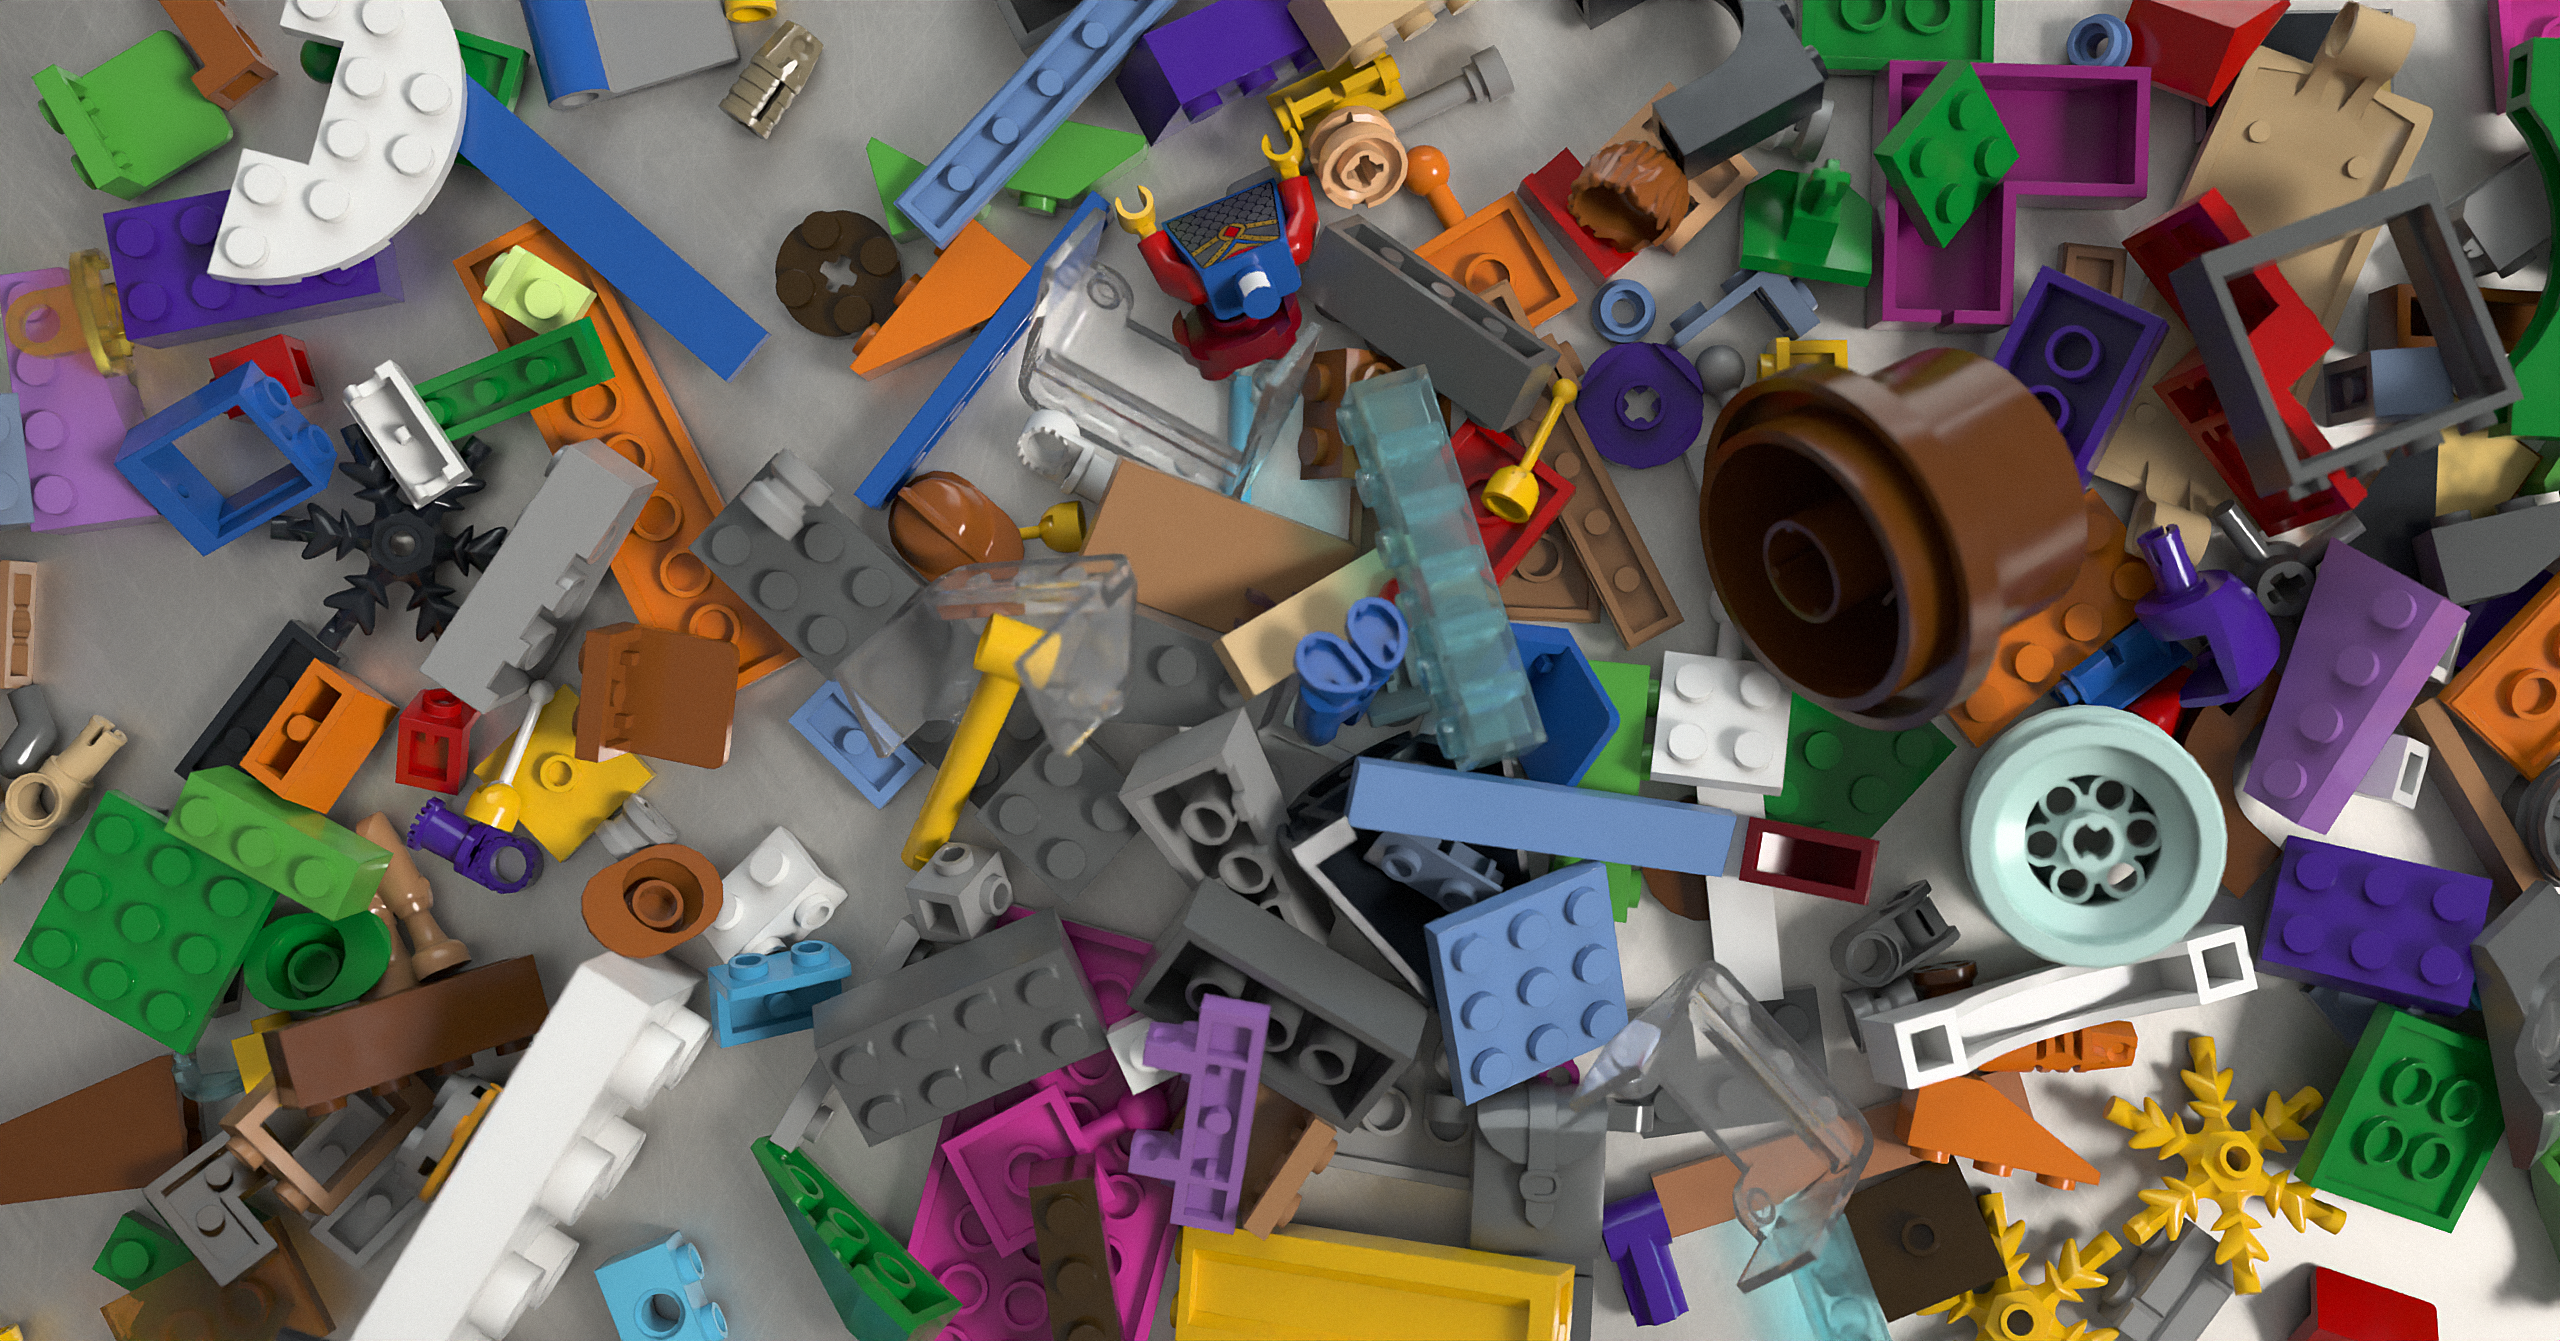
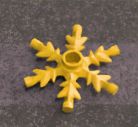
M2214 1037L2192 1038L2188 1040V1046L2196 1073L2182 1069L2180 1075L2188 1088L2199 1099V1101L2187 1102L2193 1111L2205 1119L2204 1127L2199 1133H2185L2181 1118L2176 1112L2173 1113L2169 1123L2158 1105L2148 1096L2144 1097L2143 1100L2144 1112L2116 1095H2113L2104 1107L2102 1115L2104 1119L2136 1132L2128 1142L2131 1148L2147 1149L2162 1146L2157 1160H2163L2178 1153L2186 1161V1177L2183 1181L2163 1176L2161 1179L2169 1190L2145 1189L2138 1192V1198L2147 1203L2149 1207L2124 1223L2122 1230L2127 1239L2136 1246L2142 1245L2163 1226L2169 1240L2175 1241L2180 1233L2185 1211L2192 1221L2196 1223L2198 1200L2203 1198L2212 1199L2219 1205L2222 1215L2212 1225L2210 1231H2224L2216 1250L2215 1262L2221 1265L2231 1259L2235 1296L2260 1294L2262 1289L2253 1258L2267 1262L2269 1255L2249 1230L2262 1228L2257 1220L2244 1212L2245 1202L2249 1197L2254 1195L2263 1196L2267 1210L2272 1218H2275L2280 1207L2291 1225L2301 1234L2305 1233L2306 1218L2334 1235L2342 1230L2346 1222L2347 1213L2311 1197L2318 1190L2317 1188L2311 1187L2303 1181L2287 1183L2291 1170H2284L2270 1176L2262 1168L2264 1159L2261 1154L2265 1149L2278 1153H2287L2279 1140L2302 1141L2309 1138V1132L2299 1126L2298 1123L2322 1108L2324 1100L2315 1088L2305 1086L2283 1105L2281 1096L2277 1091L2273 1090L2267 1099L2263 1118L2255 1108H2252L2250 1130L2245 1132L2237 1131L2231 1127L2226 1116L2235 1107L2238 1100H2224L2233 1080L2234 1072L2230 1067L2220 1072L2217 1071Z
M2002 1192L1979 1195L1977 1200L1980 1213L2007 1269L2008 1275L1995 1280L1993 1288L1987 1293L1974 1294L1973 1290H1970L1915 1313L1918 1316H1927L1950 1310L1946 1324H1952L1967 1315L1975 1321L1978 1327V1334L1974 1341H2114L2120 1334L2118 1328L2107 1327L2084 1333L2088 1319H2082L2066 1328L2057 1320L2055 1310L2060 1300L2077 1303L2084 1302L2074 1289L2097 1288L2106 1285L2108 1278L2095 1270L2122 1250V1247L2105 1229L2094 1237L2080 1252H2078L2075 1240L2068 1238L2063 1245L2058 1268L2056 1269L2046 1259L2045 1282L2038 1285H2029L2021 1279L2018 1270L2029 1258L2030 1253L2015 1255L2025 1231V1222L2018 1220L2008 1227ZM2015 1310L2025 1311L2031 1321L2028 1331L2021 1335L2013 1334L2007 1325L2008 1316Z

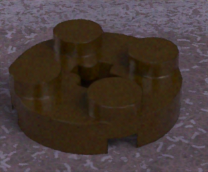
M846 210L817 211L808 215L803 223L796 226L784 240L775 266L776 293L791 316L809 331L834 340L854 338L853 336L862 335L874 323H878L880 326L885 324L898 308L893 304V300L906 280L900 252L890 235L878 223L867 216ZM841 258L850 259L849 270L857 276L856 282L853 286L842 284L837 292L830 291L828 289L830 279L824 274L826 267L829 263L837 265Z

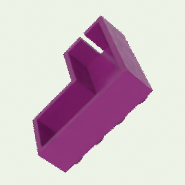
M1889 60L1874 75L1870 204L1872 205V275L1868 283L1866 330L1924 332L1936 325V332L1994 334L2011 326L2013 323L2016 207L2126 210L2147 198L2151 67L1970 62L2015 146L2019 158L1943 249L1923 243L1874 157L1873 152L1948 62Z

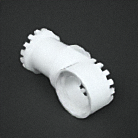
M1042 409L1034 412L1027 419L1016 445V448H1018L1017 456H1022L1021 462L1023 465L1027 462L1030 464L1028 469L1032 472L1035 470L1038 474L1061 484L1059 491L1064 494L1070 495L1074 492L1099 505L1115 464L1096 454L1095 446L1081 439L1078 426L1066 414L1052 409ZM1044 432L1049 435L1050 433L1057 440L1060 439L1064 449L1059 451L1045 449L1037 443L1033 434Z

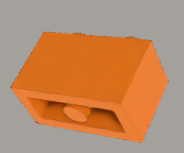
M314 658L239 765L281 798L327 814L395 718L400 708L358 677Z

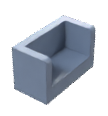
M2438 346L2373 350L2323 365L2327 428L2403 423L2454 403L2453 383Z

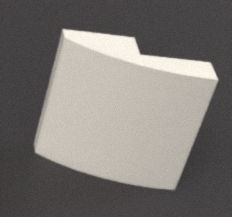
M363 1090L345 1095L348 1103L347 1107L325 1114L289 1149L294 1159L321 1186L390 1116L383 1107ZM409 1134L329 1217L309 1213L307 1210L302 1214L311 1221L308 1232L356 1271L426 1204L412 1193L398 1186L397 1182L400 1176L393 1173L398 1163L394 1160L395 1156ZM273 1179L266 1186L272 1189L278 1182Z

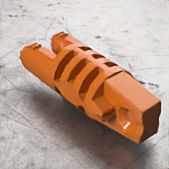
M2117 1020L2060 1034L2000 1055L1980 1065L1977 1069L1983 1072L2031 1073L2035 1067L2040 1073H2049L2051 1070H2055L2058 1073H2068L2072 1067L2076 1073H2086L2091 1070L2132 1066L2138 1037L2132 1022Z

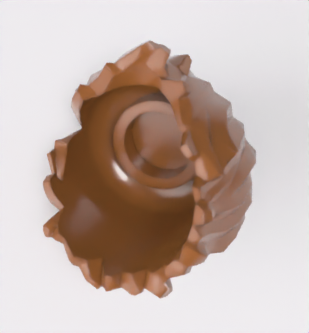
M1629 140L1623 143H1616L1599 150L1591 156L1590 161L1585 165L1579 178L1575 179L1570 186L1572 193L1567 197L1569 204L1567 209L1569 213L1574 215L1579 227L1588 225L1593 229L1595 237L1611 238L1609 243L1618 253L1633 251L1636 254L1652 245L1657 247L1674 235L1688 211L1690 200L1688 179L1676 164V159L1670 157L1666 149L1657 150L1655 146H1650L1647 141L1636 142L1635 140Z

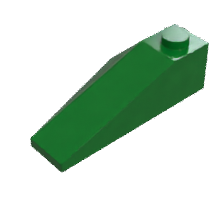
M771 1135L757 1138L750 1149L846 1329L858 1341H934L963 1307V1304L800 1147L790 1153L770 1141Z

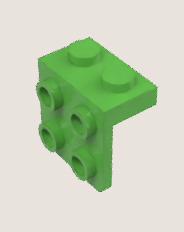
M160 30L82 77L55 64L32 76L34 83L43 96V99L38 101L39 109L50 126L59 134H65L76 152L75 155L71 156V162L80 178L93 190L98 189L127 201L133 200L229 143L233 137V128L220 106L206 99L190 78L199 70L182 41L176 34L168 30Z

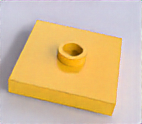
M565 683L555 692L553 700L543 705L511 783L518 792L522 803L518 819L559 863L566 862L595 834V828L603 820L611 819L622 809V802L632 793L638 794L657 775L638 754L626 753L600 763L574 758L576 737L572 732V719L575 709L580 703V693L570 683ZM521 725L473 770L483 783L499 780Z

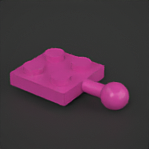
M1055 1081L944 1140L941 1146L999 1256L1003 1259L1037 1241L1028 1192L1030 1162L1093 1153L1095 1149L1129 1131L1135 1134L1137 1129L1159 1130L1167 1121L1169 1103L1163 1091L1156 1086H1152L1133 1095L1129 1087L1121 1095L1117 1109L1082 1127L1058 1081ZM1095 1152L1103 1205L1116 1199L1117 1192Z

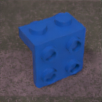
M1513 622L1505 624L1445 713L1447 718L1476 713L1501 714L1506 724L1509 744L1530 781L1571 787L1577 786L1617 731L1620 724V716L1616 707L1567 628Z

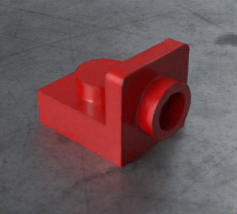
M445 688L420 690L399 716L395 783L458 796L467 781L470 729L481 716V713Z

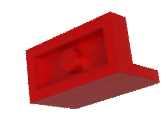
M1566 147L1537 173L1531 172L1521 181L1516 193L1592 283L1599 288L1643 250L1636 254L1633 251L1620 254L1610 245L1611 238L1595 237L1593 229L1588 225L1582 227L1577 225L1576 218L1567 209L1569 205L1567 197L1572 193L1570 188L1572 182L1579 178L1584 167Z
M2318 1266L2310 1274L2311 1314L2287 1339V1341H2439L2437 1308L2430 1302Z

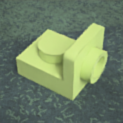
M515 245L509 254L505 252L498 256L489 268L484 281L488 288L482 300L542 335L582 319L597 293L535 254Z

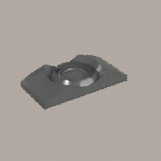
M2539 880L2533 882L2470 943L2512 1164L2514 1168L2527 1171L2560 1137V894L2551 882Z

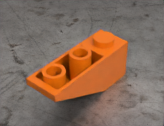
M972 219L944 250L936 246L934 255L939 259L923 278L916 273L901 287L893 300V304L898 307L883 327L878 323H874L862 334L852 349L857 358L849 367L865 380L871 381L980 333L1032 267L975 219Z
M1973 1072L1911 1090L1903 1089L1893 1133L1906 1145L1911 1146L1910 1154L1914 1157L1942 1164H1948L1950 1154L1974 1159L1972 1166L1974 1169L2001 1177H2011L2013 1168L2037 1173L2035 1181L2068 1191L2075 1190L2076 1181L2099 1185L2101 1173Z

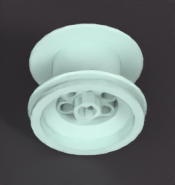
M2073 705L2049 709L2021 721L2001 735L1981 757L1968 781L1961 805L1960 835L1967 877L1979 904L1995 926L2017 945L2043 959L2071 967L2103 969L2130 965L2165 950L2180 940L2202 918L2217 892L2225 866L2227 841L2222 807L2210 780L2193 757L2160 727L2134 713L2108 706ZM2113 780L2122 784L2124 795L2116 805L2105 806L2096 800V789L2104 781ZM2055 787H2067L2074 792L2075 800L2073 805L2064 812L2051 810L2046 805L2047 794ZM2137 819H2147L2152 822L2151 835L2142 844H2135L2129 841L2126 836V829L2129 824ZM2088 824L2094 831L2100 830L2104 826L2107 827L2110 836L2104 849L2095 853L2089 846L2083 847L2079 851L2075 849L2072 843L2074 834L2080 827ZM2047 831L2056 838V845L2049 854L2040 856L2027 848V841L2034 832ZM2118 863L2129 864L2135 869L2129 876L2116 884H2110L2107 881L2109 869ZM2077 869L2085 874L2086 883L2081 888L2072 889L2057 884L2058 877L2065 870Z

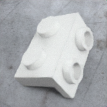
M779 825L722 880L723 905L717 919L702 933L725 964H728L730 958L743 953H760L767 956L791 951V947L794 944L801 942L814 929L824 925L831 918L834 910L847 898L848 894L839 883L824 875L796 837Z

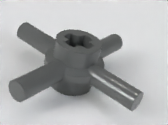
M2233 499L2223 501L2211 513L2242 555L2238 563L2236 577L2254 592L2269 617L2288 616L2298 631L2316 582L2315 567L2323 562L2331 536L2348 544L2366 531L2358 517L2349 510L2305 543L2297 546L2287 541L2265 542ZM2280 573L2282 577L2276 583L2271 584L2270 580ZM2206 635L2195 637L2203 647L2209 643Z

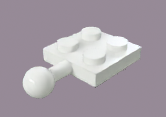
M1714 589L1710 597L1709 607L1712 617L1720 625L1716 657L1665 651L1650 780L1780 796L1783 788L1792 690L1771 674L1761 662L1742 660L1744 641L1733 626Z

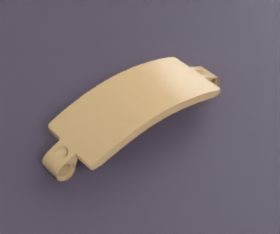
M2350 0L2339 11L2312 64L2259 45L2229 84L2172 209L2215 187L2225 201L2235 209L2239 219L2254 237L2402 184L2425 140L2434 114L2432 109L2426 105L2380 88L2397 74L2405 62L2415 38L2416 25ZM2382 226L2277 263L2279 271L2306 306L2315 313L2319 323L2331 338H2333L2348 299ZM2145 274L2134 306L2165 319L2170 326V330L2094 475L2138 491L2124 542L2126 553L2145 559L2142 550L2137 544L2138 537L2159 526H2163L2164 533L2166 534L2165 527L2168 524H2177L2194 569H2196L2210 539L2211 522L2208 517L2213 518L2211 515L2213 509L2223 501L2233 499L2257 532H2261L2262 529L2152 388L2158 380L2197 344L2191 332ZM2326 353L2288 388L2298 403L2305 409Z

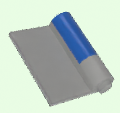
M520 0L546 99L551 109L567 110L592 105L739 60L730 24L726 18L723 0Z

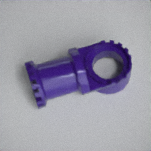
M435 796L427 801L426 807L423 806L421 808L423 816L418 813L415 816V819L420 821L419 824L411 823L410 829L412 830L407 833V847L417 852L423 848L453 863L455 872L500 894L524 891L533 886L541 877L544 866L543 856L533 841L520 835L510 836L483 822L475 825L446 810V802ZM507 846L517 848L522 852L526 860L524 875L520 880L513 883L501 878L495 865L498 853Z

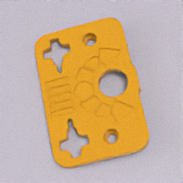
M491 1083L490 1086L494 1088H489L471 1115H464L450 1136L454 1141L420 1192L419 1200L426 1204L436 1201L504 1088Z

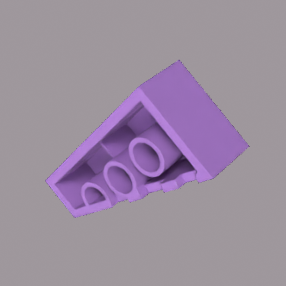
M62 267L0 275V307L12 393H18L35 518V523L30 524L31 532L65 536L168 522L113 465L128 430L145 421L141 411L145 407L137 386L131 385L120 358L123 354L93 277Z
M2331 536L2243 791L2296 825L2326 835L2463 626L2470 612Z

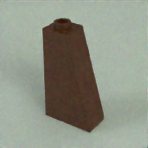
M196 1048L194 1052L186 1055L172 1051L0 1124V1205L145 1188L207 1143Z

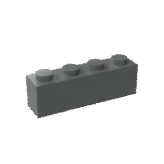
M1359 214L1325 226L1301 279L1302 285L1297 290L1315 303L1316 310L1322 316L1331 321L1343 323L1363 337L1366 346L1370 350L1383 357L1393 358L1413 372L1416 381L1421 386L1432 392L1444 394L1464 408L1467 417L1472 422L1483 428L1493 429L1498 433L1529 418L1562 355Z

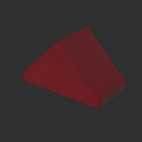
M1750 816L1739 880L1868 906L1880 840L1830 829Z

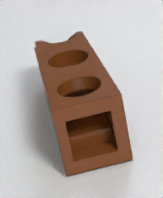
M158 0L205 64L204 68L190 78L202 95L209 101L230 111L279 74L225 0Z

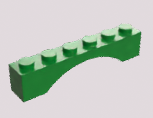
M2533 37L2509 49L2506 115L2526 141L2542 176L2550 208L2551 252L2546 283L2534 316L2514 349L2507 356L2524 398L2493 410L2498 423L2488 426V439L2560 441V38Z

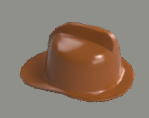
M932 471L915 477L897 493L891 505L888 519L891 543L900 556L939 591L959 602L980 604L999 598L1013 587L1023 570L1025 554L1020 530L1001 508L971 482L953 472Z
M662 843L645 848L630 857L614 863L589 879L581 895V915L589 932L603 947L623 957L645 959L660 955L694 938L707 929L717 919L723 905V883L715 866L700 852L680 844Z

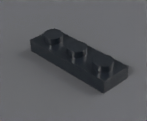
M290 619L181 760L174 772L187 781L191 772L229 765L256 780L257 778L239 764L313 659L317 658L336 668L342 669L349 658L340 651L336 652L321 643L316 638L318 634L300 620Z

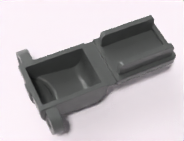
M1531 1077L1468 1106L1453 1095L1452 1089L1426 1090L1424 1118L1438 1122L1472 1124L1466 1249L1575 1265L1569 1341H1590L1594 1284L1593 1264L1594 1259L1599 1257L1602 1241L1607 1131H1653L1655 1104L1640 1099L1606 1097L1602 1085L1555 1083L1551 1077Z

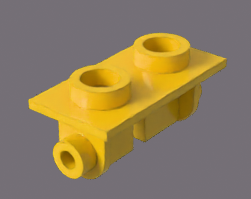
M1385 51L1359 68H1354L1351 61H1348L1329 72L1323 69L1266 96V100L1289 149L1293 145V140L1288 127H1292L1297 132L1304 149L1309 147L1310 137L1317 125L1331 113L1347 106H1367L1382 113L1407 101V98L1398 81L1401 77L1393 57L1390 54L1386 55Z

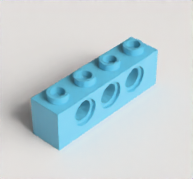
M680 1230L612 1256L594 1270L622 1341H724L723 1339L727 1338L728 1329L724 1315L716 1302L708 1303L700 1280L704 1278V1268L700 1255L692 1243H684ZM662 1293L673 1297L679 1305L680 1318L677 1320H667L661 1317L654 1308V1295Z

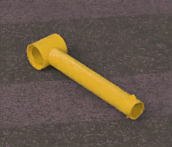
M995 612L990 615L980 637L973 661V669L982 671L983 674L919 812V817L915 821L901 852L902 861L912 870L919 872L945 842L949 841L951 832L961 816L1020 686L1035 691L1041 686L1053 657L1057 640L1056 634Z

